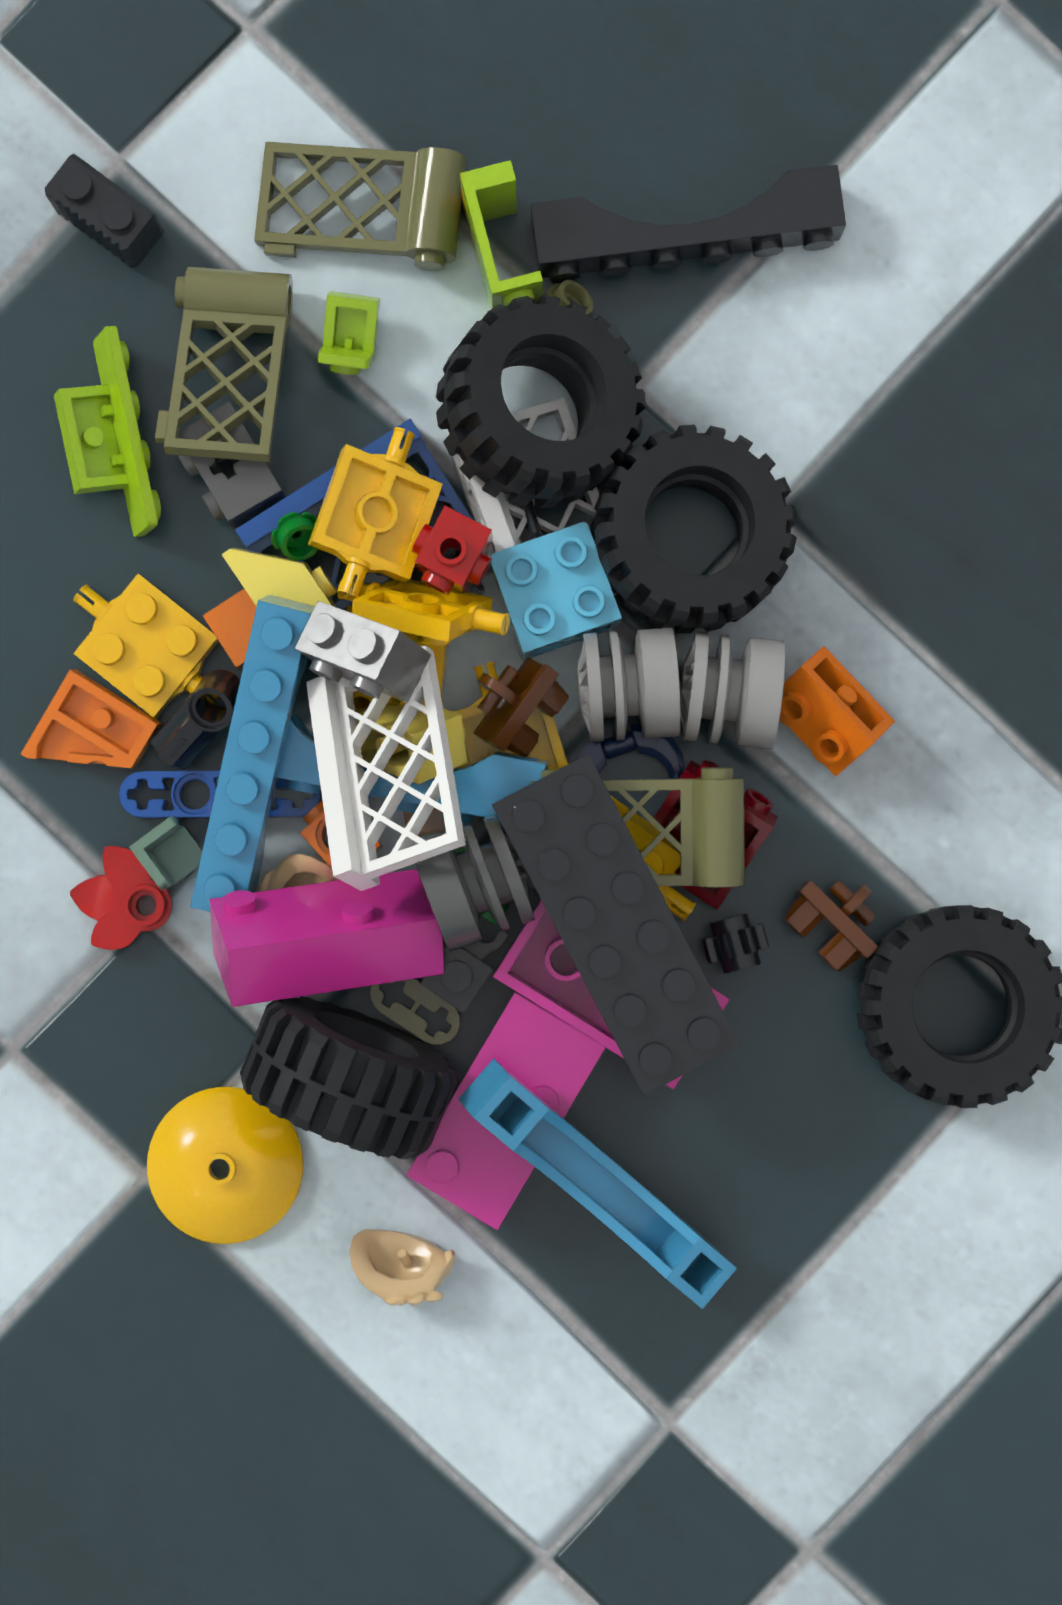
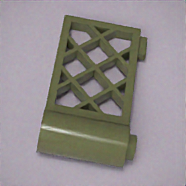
M265 142L254 241L257 246H264V254L266 256L295 258L296 248L406 256L414 259V265L420 269L430 271L443 270L446 263H451L456 259L462 204L460 173L465 172L466 157L457 151L439 147L422 148L417 152ZM277 157L299 159L307 169L303 175L286 189L275 178ZM308 160H319V161H318L315 165L312 166L311 163H310ZM335 161L348 162L357 175L338 191L334 192L320 174ZM358 163H365L369 165L362 169L358 165ZM385 165L403 166L402 182L384 196L370 177ZM315 179L330 197L307 216L292 197ZM365 182L380 201L356 219L342 200ZM275 186L276 189L280 192V194L273 199V192ZM400 198L399 211H397L392 204ZM288 202L302 221L287 233L269 232L271 215ZM335 206H338L352 224L337 237L323 236L314 224ZM387 209L397 221L395 241L374 240L364 227ZM310 228L314 235H304L303 233ZM358 232H360V234H361L365 239L352 238V237H353L354 235H356Z
M187 267L185 276H177L175 283L176 307L184 308L169 411L159 410L155 433L156 443H164L165 454L270 462L287 326L290 324L292 314L293 280L291 274ZM194 328L217 330L224 338L205 353H202L192 342ZM253 333L274 334L272 346L256 357L241 343ZM233 348L245 360L246 364L226 378L212 362ZM190 354L195 358L191 363H189ZM270 362L269 372H268V371L264 368V366ZM205 369L218 384L199 398H196L186 388V382ZM256 372L267 384V389L254 400L248 402L235 387ZM227 393L241 409L219 424L206 407ZM184 399L189 404L185 408H183ZM262 408H264L263 417L258 413ZM197 414L212 429L198 440L179 438L180 426ZM250 418L261 429L260 444L237 443L230 436L229 432Z
M732 767L701 768V778L603 780L608 791H618L633 805L622 817L625 823L639 811L659 831V834L640 852L643 859L664 837L680 851V874H657L646 863L657 886L736 887L745 885L744 778L733 777ZM541 770V778L557 770ZM658 790H680V812L665 827L642 807ZM627 791L647 792L636 801ZM679 822L680 843L669 833Z

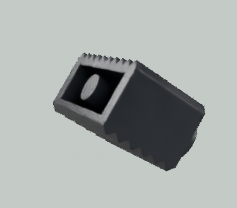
M74 153L67 158L45 187V195L58 215L62 214L66 221L70 220L74 227L78 226L82 232H87L90 238H95L98 244H103L106 250H111L114 256H119L121 261L127 262L130 268L140 265L164 232L156 213Z

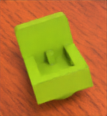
M333 291L327 294L323 346L318 353L319 363L330 364L331 371L348 375L359 374L361 369H369L375 359L381 298Z

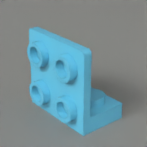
M586 522L566 527L490 555L492 557L490 564L516 633L515 643L522 661L527 657L533 658L581 641L585 633H597L598 635L618 628L622 617L608 578L599 561L596 545Z

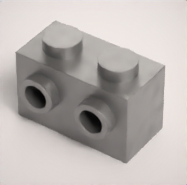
M321 601L317 602L294 648L312 661L309 667L312 672L327 680L338 683L340 678L343 677L351 681L349 684L351 687L370 697L379 699L381 693H384L407 703L431 657L428 651L401 631Z

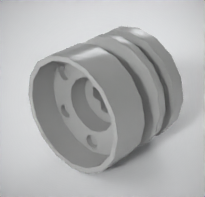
M673 628L637 630L634 654H624L617 631L609 632V655L599 656L597 633L583 634V646L579 662H577L580 714H582L589 731L590 742L604 741L603 718L613 717L616 740H625L628 716H638L645 738L680 736L679 672Z
M695 631L692 645L686 658L683 660L680 679V714L683 726V740L696 742L701 719H709L708 742L717 744L721 737L724 723L728 721L734 722L737 746L771 750L776 740L785 675L784 641L750 637L744 648L742 660L732 659L730 636L721 634L716 657L708 656V633Z

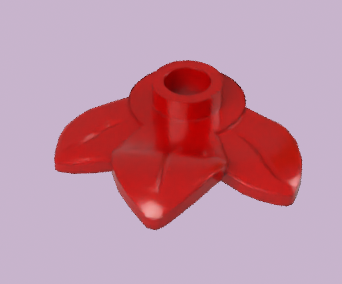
M106 846L103 850L105 875L87 879L70 891V896L77 907L87 916L98 921L92 932L91 945L106 950L125 948L138 937L141 931L159 929L169 920L173 910V901L169 891L162 890L156 885L131 850L119 846ZM149 895L154 898L156 909L151 915L146 916L140 912L139 902L143 897Z

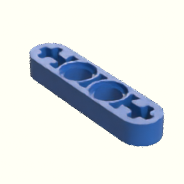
M220 770L140 771L132 773L121 784L119 792L121 805L131 815L144 819H167L170 816L180 819H210ZM276 778L278 779L275 787L277 790H291L288 788L289 780ZM175 779L171 790L174 810H166L168 800L165 799L149 800L147 809L141 810L140 802L131 798L132 791L140 790L142 781H147L148 787L153 790L168 791L166 780ZM200 780L209 787V801L200 809H190L182 800L183 788L191 781ZM321 786L319 794H313L312 798L304 799L303 808H295L294 801L291 799L275 798L278 809L270 810L269 818L305 817L322 801Z

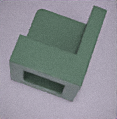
M170 816L129 846L156 885L162 890L173 889L199 869L203 851L202 846L182 819Z

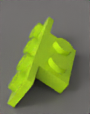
M105 326L93 340L101 385L60 388L54 394V400L74 494L123 489L133 536L141 537L147 535L158 525V520L161 516V503L156 490H151L147 472L150 468V451L146 441L141 440L137 421L140 416V404L134 390L130 391L128 382V348L124 341H120L116 326Z

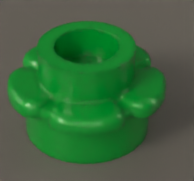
M297 512L285 514L278 520L277 528L271 533V542L274 548L280 549L284 556L294 561H302L312 557L318 549L308 545L317 518L309 512H303L301 515Z

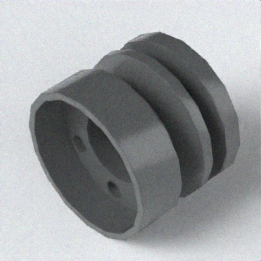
M496 815L483 819L491 842L479 846L471 824L463 826L466 844L465 852L456 855L454 850H450L415 863L449 952L482 940L479 915L485 912H490L502 932L509 930L510 927L502 906L514 902L522 924L535 920L532 911V886L527 872L506 831L499 824Z

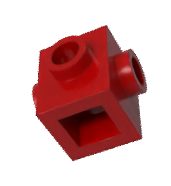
M444 506L434 527L425 524L412 548V552L418 555L415 561L417 570L424 573L421 581L446 595L450 594L452 588L464 594L470 582L478 586L492 560V557L485 554L493 540L492 529ZM454 550L460 553L455 559L444 557L448 551Z

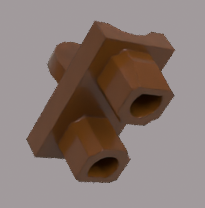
M529 657L525 659L518 671L512 666L507 665L497 680L483 673L477 682L488 693L477 708L486 715L473 733L484 742L503 752L507 749L520 756L527 757L538 743L540 735L525 724L534 709L537 708L545 715L553 717L560 712L569 699V695L556 681L560 674L549 665H542Z
M839 879L829 888V891L842 903L838 907L811 880L809 882L805 881L794 892L798 898L791 904L782 919L801 938H804L823 920L836 934L817 953L835 972H840L852 964L858 957L868 958L878 946L848 916L853 914L864 926H867L876 917L863 903L872 890L864 883L852 892Z

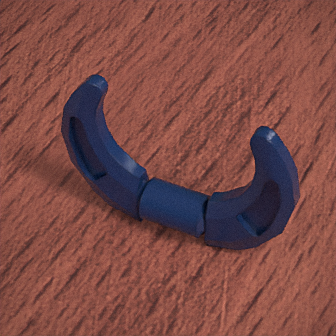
M630 724L632 731L626 732L625 740H616L614 736L606 738L601 742L589 741L581 748L576 757V760L589 754L600 774L607 765L606 758L611 759L638 748L640 754L655 757L664 764L670 779H679L685 770L683 754L672 737L645 738L640 724Z

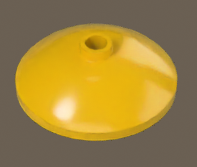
M231 1086L208 1088L192 1094L176 1104L164 1116L155 1130L147 1157V1175L151 1193L165 1217L187 1235L201 1241L217 1244H233L247 1241L265 1233L277 1224L288 1212L297 1197L304 1168L302 1145L292 1122L285 1118L277 1117L270 1112L269 1108L256 1103L252 1099V1095L247 1094L243 1088ZM215 1159H223L229 1164L230 1171L227 1177L219 1178L213 1174L212 1163Z

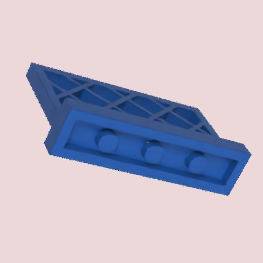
M411 418L397 426L405 429L404 435L408 431L415 434L407 459L418 453L429 471L428 478L443 483L441 491L444 496L439 495L437 501L450 504L453 510L472 519L425 445L421 434ZM394 429L361 450L370 454L386 455ZM335 466L235 529L248 551L262 553L263 550L273 545L271 533L277 528L278 520L285 514L297 512L301 515L303 512H309L316 517L325 498ZM337 556L331 577V582L336 590H338L339 584H336L341 562ZM343 599L338 600L334 604L336 605L335 607L344 610L348 605L353 604V601Z

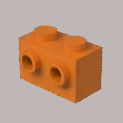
M825 646L820 648L784 682L779 720L798 736L811 750L815 759L825 765L835 777L872 746L895 722Z

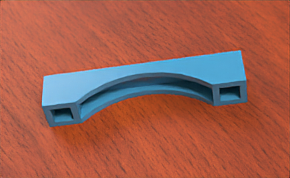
M267 595L258 600L191 900V908L210 912L209 899L224 897L230 892L239 890L256 892L264 857L267 824L280 758L296 697L309 659L294 648L315 608L313 605L273 595Z
M292 712L276 778L289 780L288 788L291 790L319 794L321 785L314 735L298 715ZM497 751L475 764L453 770L462 822L472 823L474 815L486 818L492 815L497 816L492 804L530 785L531 781L541 779V770H548L549 761ZM387 773V774L391 775L392 777L398 779V776H395V775H392V774H390V773ZM379 776L368 795L369 803L371 796L387 798L394 784ZM435 778L421 784L412 782L410 787L425 795ZM406 792L396 810L415 813L422 800Z
M494 1058L459 1097L458 1100L476 1121L583 1205L701 1309L706 1306L737 1269L712 1243Z

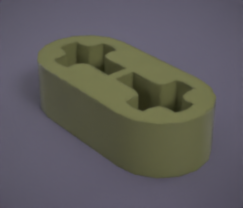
M418 979L403 980L406 983L403 987L404 994L416 1001L411 1009L398 1001L393 1003L391 1007L387 1006L383 1002L386 993L380 989L382 984L371 986L370 998L374 1007L424 1042L432 1045H442L451 1041L458 1033L461 1026V1016L458 1009L420 984L421 981ZM420 1005L431 1012L438 1011L440 1007L449 1011L446 1021L452 1025L450 1031L446 1033L443 1030H439L435 1035L429 1034L426 1031L429 1022L416 1013Z

